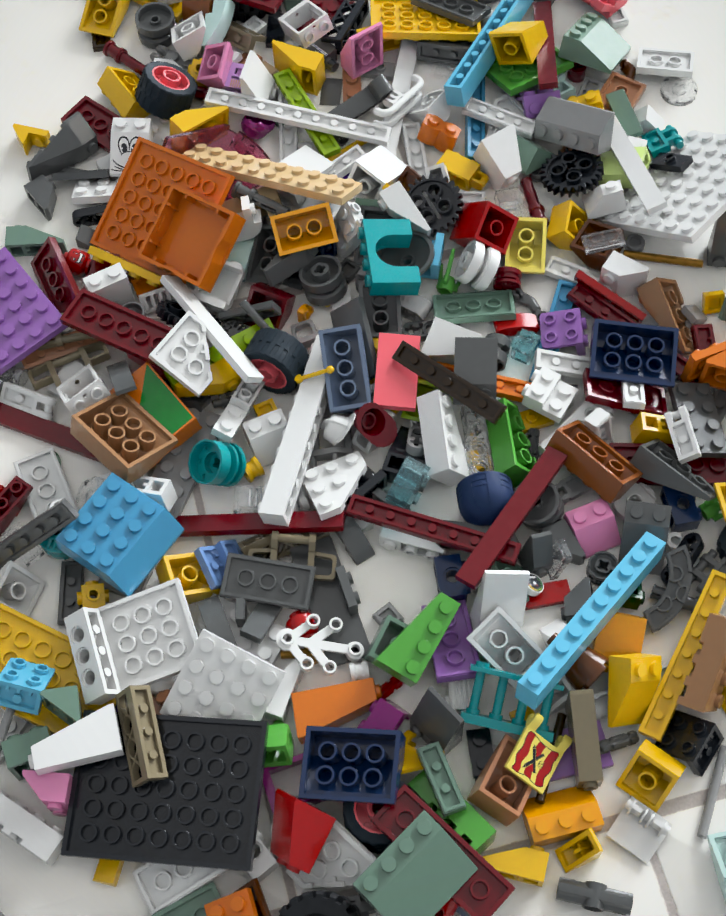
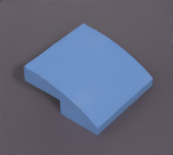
M236 539L219 541L216 545L198 547L194 551L211 590L221 588L228 552L242 554Z

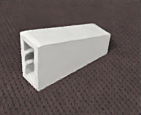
M108 704L32 745V754L28 755L30 769H34L37 775H43L123 756L124 750L114 704Z

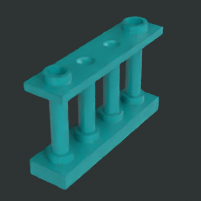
M476 661V664L470 663L469 668L476 671L469 707H466V710L460 709L459 715L464 719V723L521 735L526 726L524 718L527 705L520 700L518 701L515 717H512V721L503 719L501 712L508 680L519 681L523 675L489 668L490 663ZM485 674L499 676L492 712H489V716L479 714L480 710L478 709ZM559 682L542 702L540 714L544 717V720L535 731L551 743L553 742L554 732L549 730L547 724L555 689L564 691V686L559 684Z

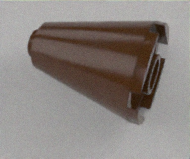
M555 632L546 643L550 645L558 634ZM587 647L566 672L565 676L575 690H582L583 687L589 689L607 668L604 664L609 666V658Z

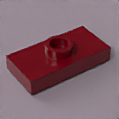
M712 324L692 325L690 327L694 351L706 349L716 343Z

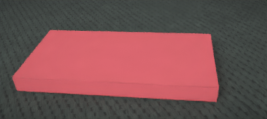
M379 332L373 403H377L383 409L415 412L418 375L392 359V356L403 340L420 351L421 336Z

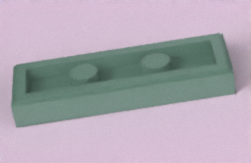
M624 88L606 94L608 105L611 111L615 112V116L627 136L638 137L643 135V129Z
M439 741L417 748L416 753L443 817L465 810L467 807Z

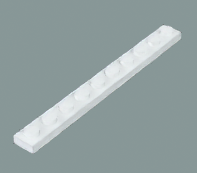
M209 87L204 100V106L207 107L228 106L229 112L386 147L392 132V127Z

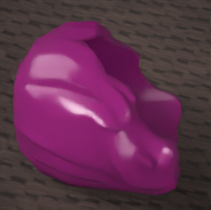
M247 115L243 117L241 122L244 134L248 138L257 140L264 138L275 127L274 121Z

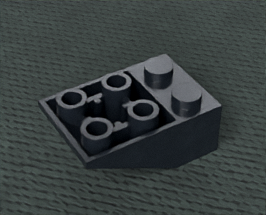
M401 426L388 450L382 470L387 474L388 483L423 492L428 479L424 454L422 456H412L406 452L409 428Z

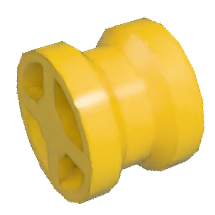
M255 456L246 463L244 476L249 483L253 482L255 477L265 475L263 467Z

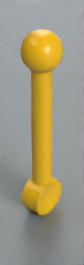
M327 366L326 369L303 376L298 374L294 380L300 384L303 380L325 373L332 374L334 367Z

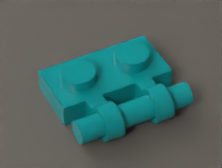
M667 125L664 130L660 131L658 127L641 135L642 139L648 140L646 147L653 159L660 152L668 153L672 151V146L678 149L684 147L683 138L678 134L677 129L671 125Z

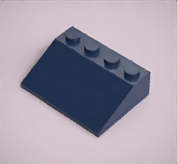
M595 319L591 331L589 378L674 388L679 328Z
M307 726L298 798L395 805L404 763L406 737L401 730Z

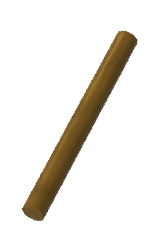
M629 250L623 251V255L637 260L699 268L703 267L704 260Z

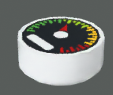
M530 573L527 594L535 597L544 590V585L537 575Z

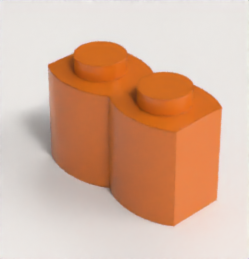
M427 114L422 122L417 139L445 153L447 149L453 151L461 129L453 123L444 122L436 115Z

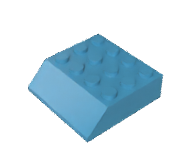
M112 472L78 511L80 514L78 518L65 526L55 538L59 550L128 597L135 592L184 532V528L165 507Z

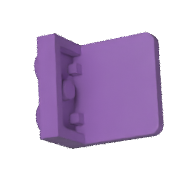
M537 89V93H535V90L520 92L519 97L515 98L517 101H522L524 117L532 119L538 116L549 96L561 98L560 90Z
M580 308L540 314L541 344L543 349L549 350L576 346L578 356L586 355L585 347H589L588 335H584V330L587 329L586 317L582 318Z

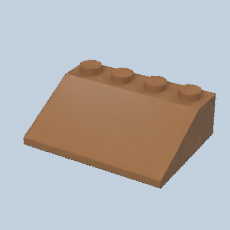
M113 393L71 416L70 434L105 467L129 484L145 475L178 443V439L127 393L119 396Z

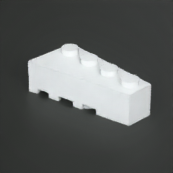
M437 389L416 397L427 477L451 487L457 485L462 479L471 475L454 415L452 400L448 394Z
M0 789V832L52 867L61 854L64 831L56 825H53L52 828L45 824L47 820L36 812L33 815L26 811L28 809L26 805L18 800L13 802L8 798L9 794Z

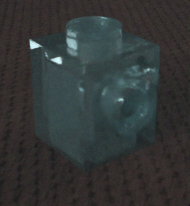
M522 328L520 334L515 335L512 340L511 358L530 365L536 349L539 348L541 336L533 331H527Z

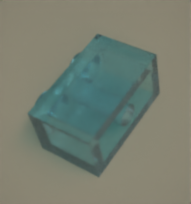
M407 456L385 499L409 510L412 504L416 506L422 495L419 493L420 488H425L431 478L427 475L431 467Z

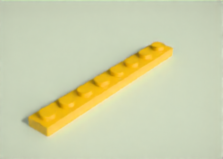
M712 569L638 729V733L661 743L678 706L676 703L678 697L683 695L686 688L684 685L686 675L689 676L694 670L693 656L703 646L699 643L709 613L719 614L726 600L725 573Z

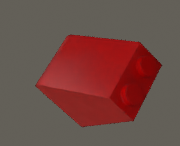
M490 201L464 203V206L461 207L463 213L458 215L460 221L455 222L456 227L453 228L449 240L465 248L471 240L475 239L483 243L485 249L491 247L498 250L501 255H505L519 218Z
M277 788L275 792L270 852L278 857L276 860L278 863L286 866L285 868L299 874L301 870L309 874L336 818Z

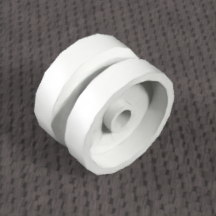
M475 239L471 240L458 260L454 273L455 280L463 284L470 282L472 288L480 292L484 291L492 282L498 270L501 253L491 247L485 249L483 243Z

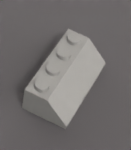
M549 96L535 119L534 138L599 155L611 149L615 112Z

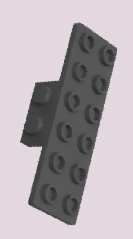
M331 536L318 539L316 541V552L332 554L337 557L336 577L333 582L314 581L309 604L310 612L320 617L318 632L328 626L332 618H340L343 622L341 631L331 634L323 641L347 645L351 642H359L364 647L362 657L364 658L370 644L358 613V605L361 604L358 592H353L351 587L354 584L350 571L346 572L344 565L341 566ZM302 544L290 548L294 563L307 565L309 545ZM315 558V575H331L333 562L331 560ZM337 622L332 623L334 628L340 627ZM357 647L351 648L352 652H359V649ZM324 651L328 660L334 661L337 666L352 662L347 659L345 654Z

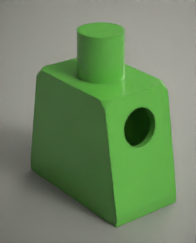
M275 720L272 725H269L264 768L292 765L294 740L289 725L281 720Z

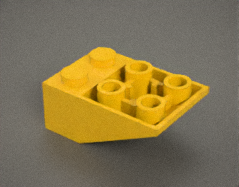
M272 40L275 68L279 72L290 68L306 93L317 96L326 80L324 54Z

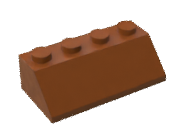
M579 420L558 428L545 447L546 449L549 445L568 455L566 462L563 464L567 470L578 476L587 487L592 488L599 494L601 499L610 504L620 499L643 475L639 469Z

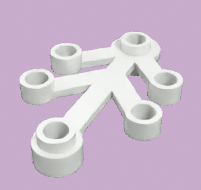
M310 614L307 617V621L294 630L288 628L280 630L276 636L277 646L283 651H290L300 664V669L304 672H309L313 669L314 661L311 657L305 656L299 647L308 648L321 665L323 673L327 676H331L336 672L337 665L334 661L328 660L321 650L345 654L347 659L352 662L361 660L364 654V647L359 642H351L347 645L323 641L331 634L341 631L343 622L338 617L332 618L328 626L310 638L300 636L310 629L319 627L320 617L317 614ZM316 619L317 623L311 624L309 620ZM337 622L340 627L334 628L332 623ZM289 636L292 640L286 642L283 638ZM357 647L359 649V652L354 653L352 652L351 648ZM308 661L311 666L304 667L302 663ZM331 665L334 669L332 671L326 670L325 666Z

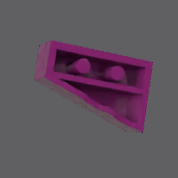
M380 698L379 701L375 700L369 708V717L366 721L362 720L357 728L398 730L405 719L409 720L412 714L391 700Z

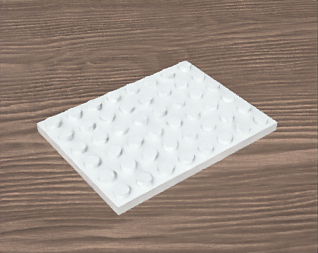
M691 130L683 138V148L673 147L672 151L668 152L692 156L693 163L683 173L649 170L651 177L667 202V208L648 215L634 188L628 189L624 194L627 210L599 217L598 222L623 229L624 231L693 244L726 211V134Z

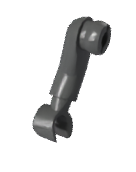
M520 288L513 290L514 301L528 307L532 314L536 315L540 325L539 316L546 312L541 311L536 299L524 293Z

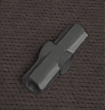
M560 877L556 899L582 905V908L594 912L608 911L630 916L634 894L607 888V885L595 881L581 882Z

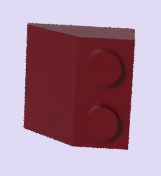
M259 282L251 285L247 301L250 305L271 300L281 308V315L270 317L269 319L274 328L282 330L291 315L296 296ZM252 321V322H247V323H243V324L248 325V326L251 327V326L255 325L256 323H255L254 321Z

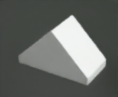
M649 105L634 111L643 129V134L658 127L660 131L663 130L664 119Z

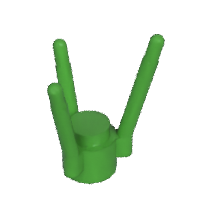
M454 248L451 250L444 276L443 263H441L436 286L440 294L457 293L461 284L459 281L455 283L454 277L450 276L455 254Z
M717 497L710 501H705L698 506L701 509L702 517L706 521L713 519L716 522L724 518L722 513L719 514L721 508L717 502Z

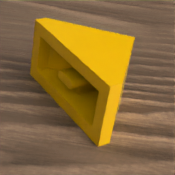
M589 828L554 851L565 872L568 873L598 859L603 849L592 828Z

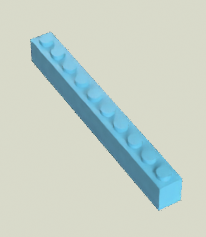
M501 0L445 83L444 90L447 105L465 107L496 59L488 35L489 32L509 22H520L534 0Z
M646 531L517 683L515 698L534 711L661 560L666 542Z

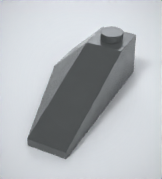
M77 111L60 125L62 129L56 136L52 135L49 138L50 143L47 147L40 149L28 163L26 168L29 181L42 174L46 177L82 162L99 150L97 135L80 112Z
M658 438L640 445L630 461L632 465L643 473L641 478L706 501L717 497L715 489L703 477L694 475L691 472L692 467L688 463L681 464L677 459L676 451Z

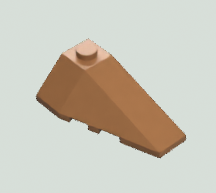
M656 277L636 288L640 303L659 326L679 328L678 348L682 353L691 354L694 351L692 335L689 328L685 325V321L688 319L680 311L684 300L676 280Z

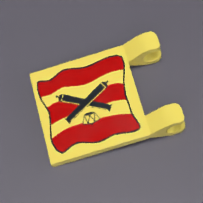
M535 713L528 716L526 726L504 767L539 794H543L560 759L571 745L572 738L568 735H559L553 746L535 732L544 720L541 714Z

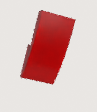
M516 313V320L493 321L496 333L505 336L515 337L518 331L537 334L540 328L536 315L529 313Z

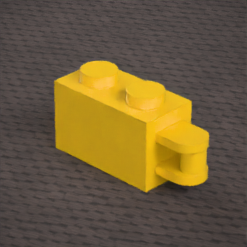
M449 149L445 151L436 163V165L444 163L447 167L450 181L453 180L455 186L464 191H469L472 187L481 191L489 181L488 175L480 171L481 164Z

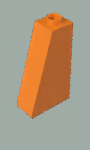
M367 678L291 693L299 742L305 744L307 726L339 727L369 712L372 703L382 698L380 684L375 685L373 678Z

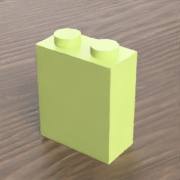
M634 147L648 170L651 158L647 147ZM610 149V151L602 153L600 157L601 161H603L604 175H602V181H598L599 185L605 184L608 181L620 180L623 189H633L612 150Z

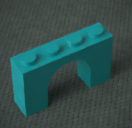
M362 219L361 227L357 229V238L361 240L360 255L364 257L362 260V270L366 271L365 287H368L370 296L418 295L421 286L419 267L392 266L383 262L376 253L384 248H409L413 235L410 219Z

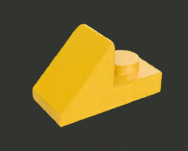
M13 124L16 137L26 155L29 154L33 145L46 148L50 143L49 138L51 136L48 130Z

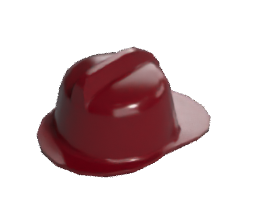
M369 402L364 404L359 410H355L354 425L357 431L370 443L377 447H386L394 442L397 436L396 422L380 405Z

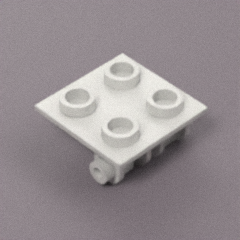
M631 796L606 836L648 864L673 824Z

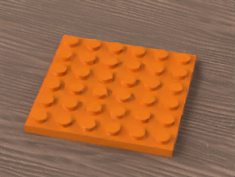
M138 137L89 243L110 253L120 254L121 258L160 276H175L137 257L149 230L158 217L159 209L172 183L196 194L205 201L222 206L235 177L147 139Z

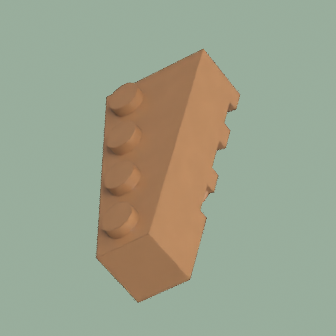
M709 613L699 643L703 646L694 654L692 659L694 670L689 676L686 675L684 681L686 692L684 697L679 695L676 702L702 713L715 712L721 708L724 700L722 692L724 686H726V616Z

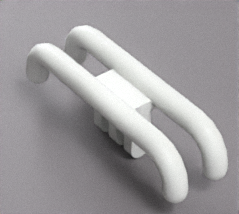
M413 74L411 80L416 85L411 87L406 94L394 90L383 100V104L389 108L380 109L376 107L373 113L380 117L395 115L388 121L374 120L373 123L393 127L422 100L423 93L421 89L424 86L423 79Z

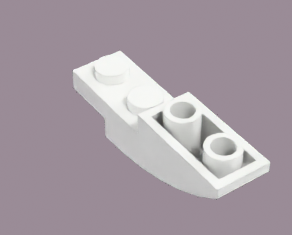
M242 380L233 393L227 407L214 425L211 434L230 443L238 433L242 423H244L265 382L245 383Z

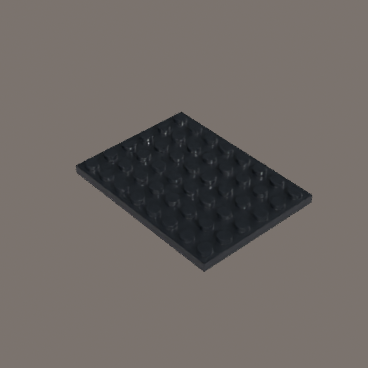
M84 710L83 718L96 710ZM116 712L124 755L74 768L60 855L252 872L269 723L267 721L156 714L168 777L164 780L148 781L140 787L133 788L119 714ZM139 767V776H140V778H141L142 775H141V770H140V767Z

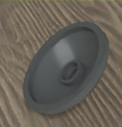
M412 231L413 235L409 248H384L378 251V257L389 265L418 266L420 276L429 269L435 256L434 246L430 238L417 231Z

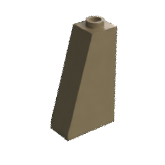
M593 689L570 690L565 703V712L567 715L569 737L572 738L570 746L577 788H583L584 791H593L598 789L603 782Z

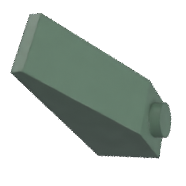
M26 225L6 226L5 247L13 257L35 256L48 236L56 238L63 254L68 252L62 238Z

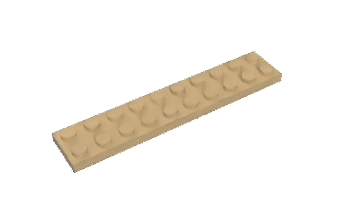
M202 143L196 144L195 147L182 154L234 176L236 180L341 206L363 191L362 183L356 182L354 179H343L333 174L326 175L320 173V171L305 170L300 166L293 167L286 163H276L270 161V159H259L253 155L238 154L237 151H225L220 147L213 148Z

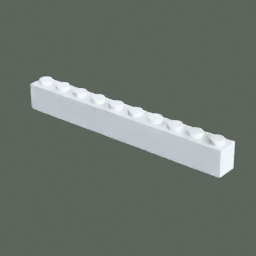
M316 335L314 343L311 344V353L303 375L324 369L319 335ZM324 374L303 380L299 384L298 393L294 395V405L292 411L288 413L286 429L282 431V441L280 446L277 447L274 465L270 468L268 483L264 486V496L262 502L258 504L257 511L264 524L289 527L328 403Z

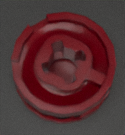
M499 267L494 276L493 288L495 290L511 289L512 292L516 288L521 289L520 280L522 272L515 267Z

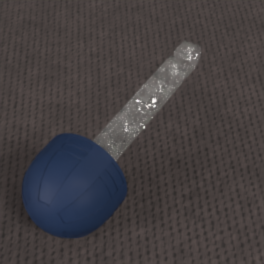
M459 405L465 439L463 443L469 476L462 479L456 487L459 511L467 523L478 526L492 525L514 494L512 481L506 474L494 471L483 417L467 406ZM467 415H473L477 420H470ZM478 448L483 454H476L473 449ZM475 466H482L486 471L480 472Z

